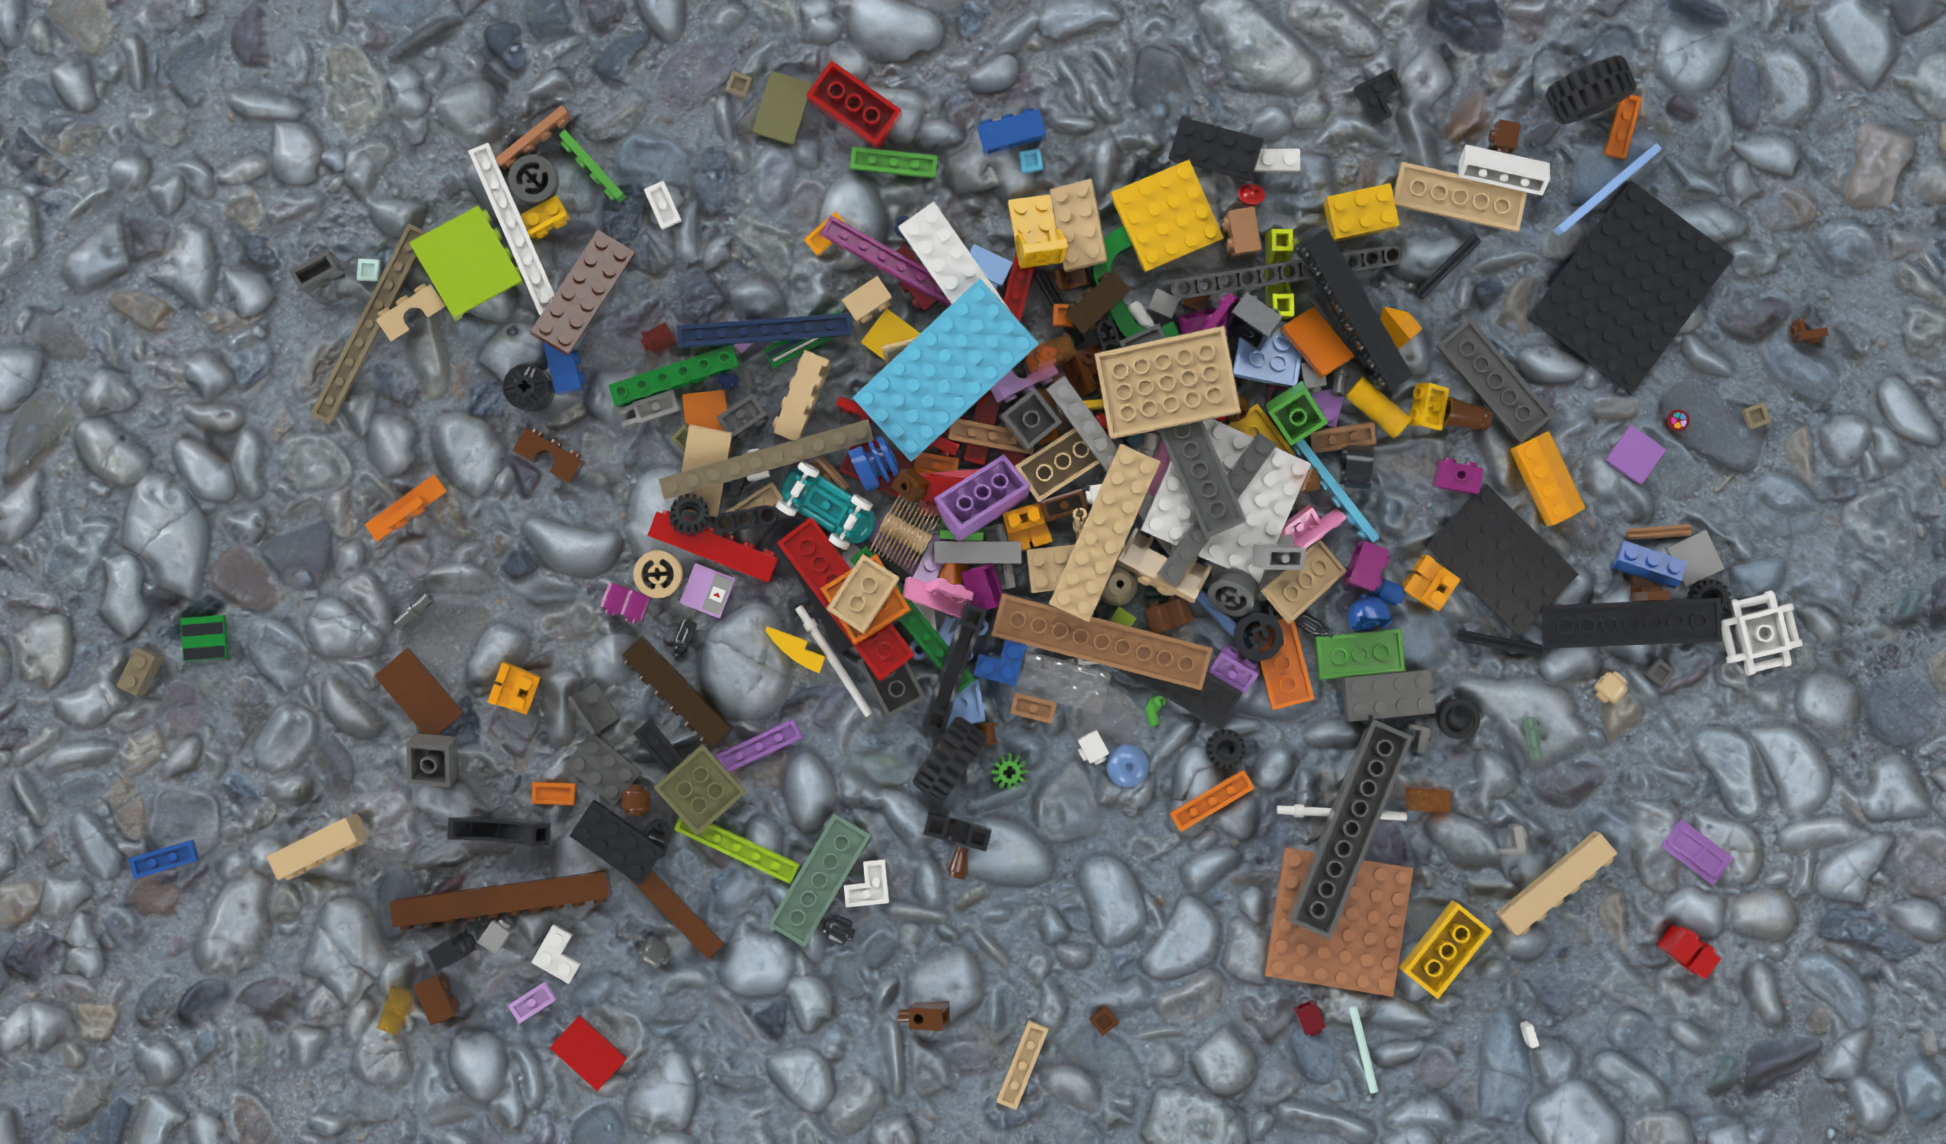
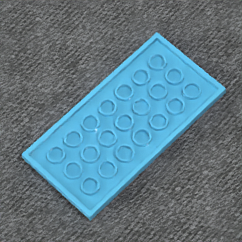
M979 278L867 383L853 399L912 462L1040 343L982 279Z

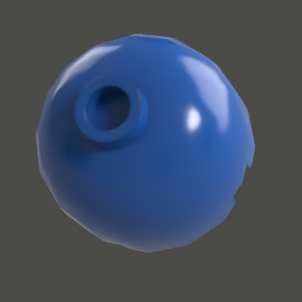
M1372 594L1361 595L1360 599L1354 601L1348 610L1349 628L1352 627V631H1374V626L1381 625L1382 629L1392 623V616L1387 603L1378 597H1373Z

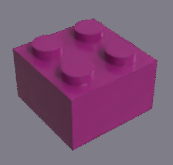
M1367 541L1357 542L1342 583L1366 592L1375 591V588L1378 589L1383 579V576H1380L1382 569L1386 568L1390 561L1389 550Z

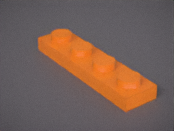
M1242 769L1169 812L1179 831L1182 832L1255 789L1245 770Z

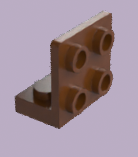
M1099 344L1075 351L1061 359L1069 383L1080 398L1101 389L1095 353L1101 352Z

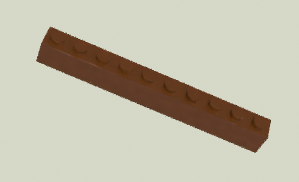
M609 870L398 898L390 901L393 928L400 927V930H408L414 928L413 925L422 924V927L434 926L435 922L443 921V924L456 923V919L464 918L465 921L477 920L478 916L486 915L488 919L499 917V913L507 912L508 916L521 914V910L529 909V913L542 911V907L550 906L551 910L564 908L563 904L572 903V907L585 905V901L592 900L594 904L607 902L606 899L612 896Z

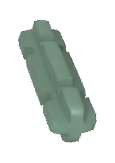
M1535 717L1525 718L1523 723L1524 728L1527 727L1525 734L1528 748L1531 749L1529 751L1530 759H1540L1543 757L1542 749H1539L1541 742L1539 731L1535 727L1538 726Z

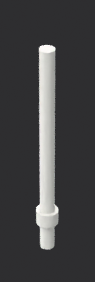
M803 605L797 607L795 610L804 622V628L807 632L811 633L865 717L872 714L873 712L816 627L818 624L814 618L811 619Z
M1294 804V806L1277 805V814L1294 815V817L1301 818L1304 815L1328 817L1332 808L1304 807L1302 804ZM1383 811L1380 819L1406 821L1407 813Z

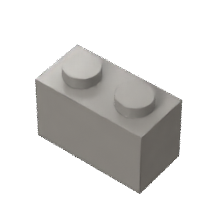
M1254 544L1252 566L1263 569L1304 570V547L1292 544Z

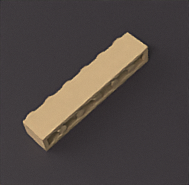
M1594 831L1495 914L1512 934L1516 936L1519 934L1524 935L1530 930L1531 924L1535 921L1539 922L1547 916L1546 912L1561 905L1565 896L1578 891L1582 882L1596 876L1597 870L1600 867L1609 865L1614 860L1613 857L1617 852L1601 833Z

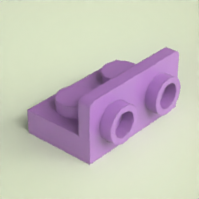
M1224 644L1208 672L1246 694L1259 675L1261 666L1257 661L1240 654L1235 647H1228Z

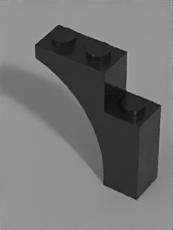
M489 816L448 817L447 839L547 846L550 842L551 823L522 818L500 819Z

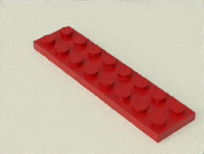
M810 517L777 543L827 609L829 602L820 588L848 572L851 568L828 540L815 520ZM829 612L879 681H882L915 656L892 623L855 645L839 618Z

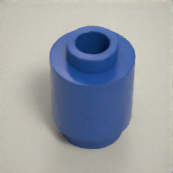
M1382 579L1380 587L1378 589L1375 588V591H1371L1372 595L1393 606H1396L1398 603L1401 604L1405 597L1404 587L1387 579Z

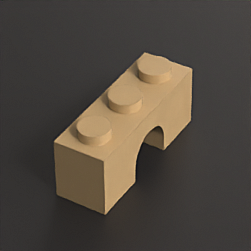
M423 283L414 289L416 294L410 298L405 295L396 301L397 306L390 310L389 307H386L377 313L379 318L376 321L391 342L409 330L404 322V314L408 309L419 308L427 317H430L446 306L431 284L426 286Z

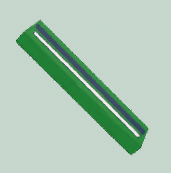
M839 310L833 314H841V312ZM835 337L779 341L763 350L773 369H776L803 355L804 350L810 351Z

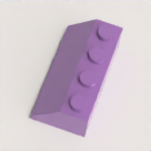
M1002 455L935 497L934 501L946 527L960 542L1026 500L1029 495L1030 485L1007 457Z

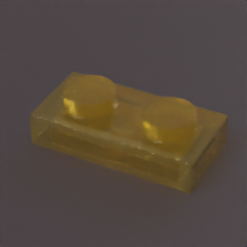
M395 986L391 987L377 1029L394 1035L400 1033L413 996L412 992Z

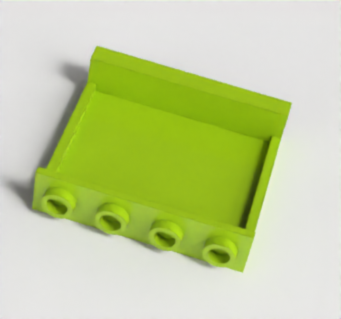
M479 205L409 242L455 321L463 318L462 314L518 284L524 285L519 267H514L511 261L514 258L508 247L503 248L500 243L503 240L497 228L492 229L489 224L492 220L486 209L482 211Z

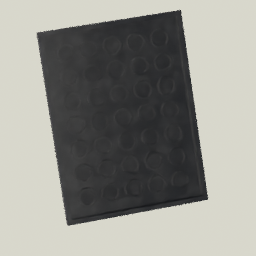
M1630 180L1527 318L1625 392L1633 394L1734 256Z

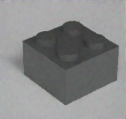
M1035 388L999 416L1025 451L1062 423Z
M415 733L406 743L408 783L451 787L459 777L458 737Z

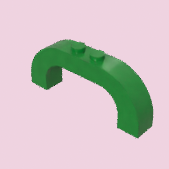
M1124 225L1112 231L1104 238L1108 262L1092 266V277L1095 287L1099 284L1097 280L1105 272L1111 273L1113 260L1121 253L1133 248ZM1124 299L1105 315L1108 320L1115 324L1116 330L1123 339L1146 329L1134 321ZM1174 322L1161 327L1166 338L1180 335Z

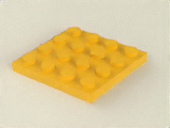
M1190 160L1110 193L1144 273L1224 239Z

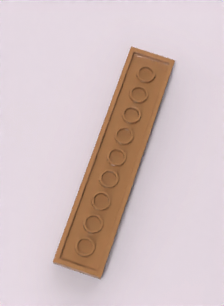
M1002 593L991 636L1202 690L1213 650L1212 647L1093 616L1088 622L1054 606Z

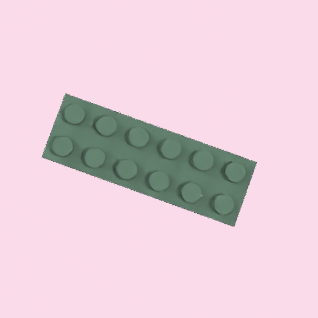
M834 812L768 926L805 947L872 834Z

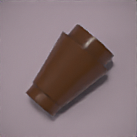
M956 847L947 869L949 871L948 877L965 880L966 875H968L969 849Z

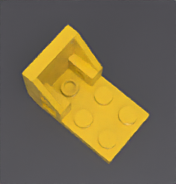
M1051 195L1008 200V209L1020 268L1063 263L1068 246L1060 228H1056Z

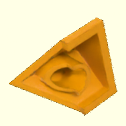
M1383 306L1380 320L1397 349H1399L1420 332L1422 327L1409 312Z

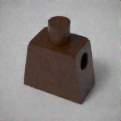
M914 1002L909 1009L898 1010V1022H909L910 1030L943 1031L950 1024V1002Z

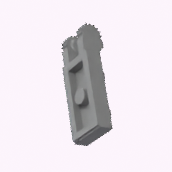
M670 390L633 402L632 405L620 408L617 412L618 415H624L635 411V418L621 422L622 428L678 412L680 408L674 390Z

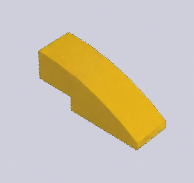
M766 627L765 631L785 654L802 666L821 673L826 656L807 650L809 641L772 627Z

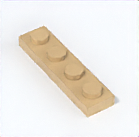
M1028 1020L996 1099L997 1103L1017 1110L1049 1030L1048 1027Z

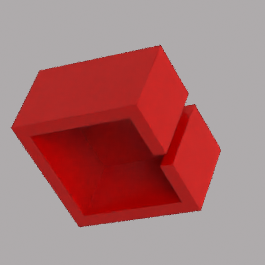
M1672 925L1657 944L1660 949L1685 969L1703 979L1709 976L1721 960L1715 954L1717 952L1715 948L1699 940L1700 937L1690 929L1687 930L1683 926L1678 928Z

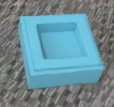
M1040 148L1019 151L1022 174L1043 171Z

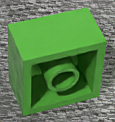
M1303 381L1265 404L1269 414L1291 446L1328 423L1325 414Z

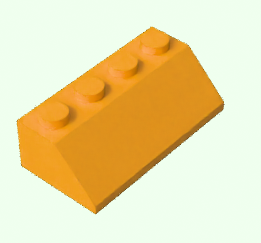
M1549 431L1509 449L1546 526H1553L1586 508Z

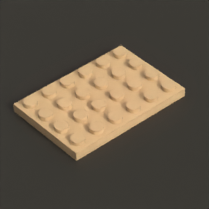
M1224 326L1095 353L1110 439L1241 413Z

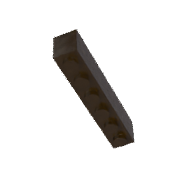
M644 636L639 637L622 654L625 658L623 662L631 670L635 668L640 673L638 677L646 685L651 684L656 689L654 694L662 701L665 699L670 704L669 709L676 716L680 714L686 720L684 724L692 732L696 730L701 735L699 739L705 746L715 747L734 729Z

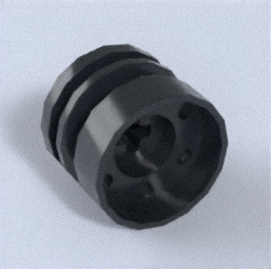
M521 364L511 368L505 375L502 384L503 394L507 401L514 407L530 413L546 409L553 401L555 395L551 377L543 370L530 364ZM531 385L530 389L523 390V386Z

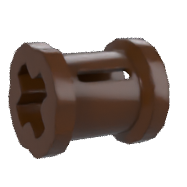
M996 722L978 723L977 726L987 737L983 745L998 744V740L995 737Z

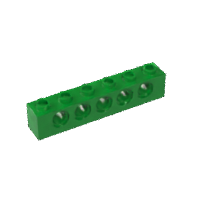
M728 345L609 384L608 386L614 405L621 408L663 392L676 390L740 369L741 366L734 346Z

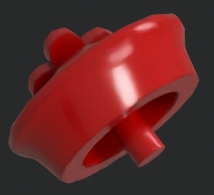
M1249 183L1239 189L1238 196L1245 206L1255 207L1264 200L1265 192L1259 185Z

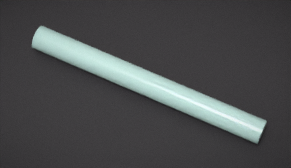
M1357 1006L1349 1007L1369 1091L1370 1093L1378 1092V1087Z

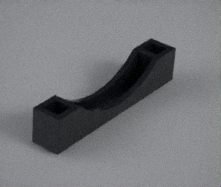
M964 602L922 721L923 728L944 734L961 678L986 616V608Z

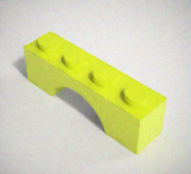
M1271 229L1265 233V264L1290 260L1293 252V229ZM1289 266L1284 268V275L1286 277L1289 276ZM1268 269L1265 270L1266 280L1270 277ZM1289 282L1266 285V306L1278 310L1280 315L1283 316L1282 319H1289L1294 316V294L1290 289Z

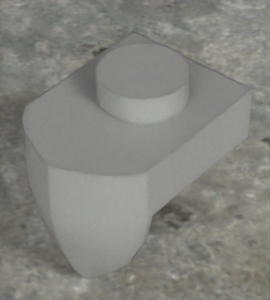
M1517 823L1508 825L1512 846L1497 850L1498 853L1509 856L1524 855L1526 853L1525 841L1528 839L1525 828Z

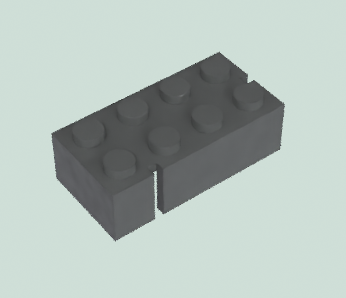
M1429 669L1340 678L1345 721L1435 713L1434 694L1429 693V690L1433 689L1432 674Z

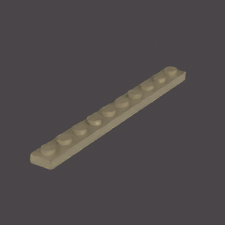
M408 223L310 415L330 425L333 424L381 330L380 325L376 321L379 318L377 313L386 307H389L390 310L392 309L418 258L409 242L427 232Z
M866 419L658 480L664 500L874 439L869 421Z

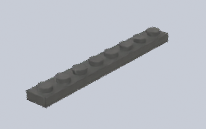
M1260 432L1255 435L1227 475L1237 500L1276 447L1275 443ZM1197 518L1157 572L1158 576L1173 587H1176L1210 539L1205 538Z

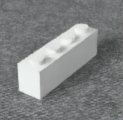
M1465 145L1459 160L1458 177L1543 196L1550 180V163Z

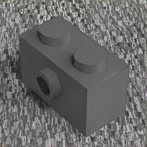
M328 250L289 271L299 290L307 294L317 288L323 289L331 284L330 281L345 274L336 255Z

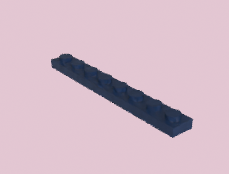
M850 313L676 325L678 348L852 336Z

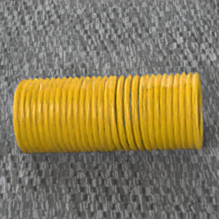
M1364 376L1345 395L1353 405L1355 404L1361 412L1365 413L1373 422L1375 421L1392 438L1397 437L1411 421L1410 416L1406 415L1400 407L1398 408L1393 401L1389 400L1384 393L1367 381Z

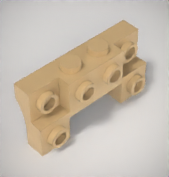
M1135 527L1117 559L1116 565L1134 573V577L1141 584L1151 585L1157 588V591L1163 595L1173 597L1175 594L1194 604L1213 566L1208 565V567L1197 563L1196 558L1176 587H1173L1157 575L1167 557L1149 549L1154 536L1151 535L1148 538L1138 533L1139 529Z

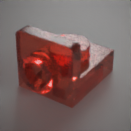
M666 322L647 332H641L643 338L640 340L646 351L650 349L653 354L677 342Z

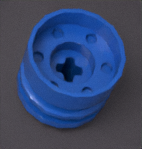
M882 436L876 438L880 445L877 449H875L872 441H869L871 451L869 453H866L861 446L848 451L866 492L880 487L879 476L882 475L885 481L889 483L891 481L887 472L892 471L895 478L899 472L896 458Z

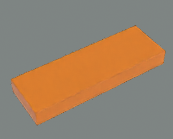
M1631 95L1616 104L1603 153L1604 156L1623 161L1626 159L1642 97Z

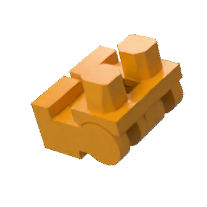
M1040 502L1002 514L1008 541L1021 542V552L1031 549L1030 542H1032L1033 549L1052 544L1053 541Z
M1422 555L1411 570L1414 573H1409L1401 586L1404 587L1403 591L1413 599H1416L1431 610L1440 611L1461 579L1442 567L1429 555Z
M502 662L495 680L500 683L493 685L488 703L528 715L541 676L508 662Z

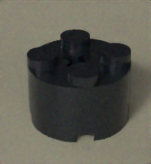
M1347 445V447L1342 448L1341 463H1345V469H1341L1339 484L1344 485V488L1371 489V483L1367 482H1370L1373 473L1374 453H1369L1373 451V446Z

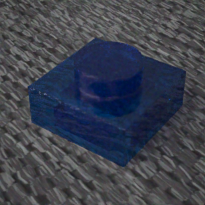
M718 373L717 383L722 385L721 388L734 390L735 387L741 386L742 379L739 376Z

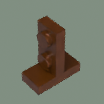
M1630 575L1632 601L1670 599V591H1662V587H1655V582Z

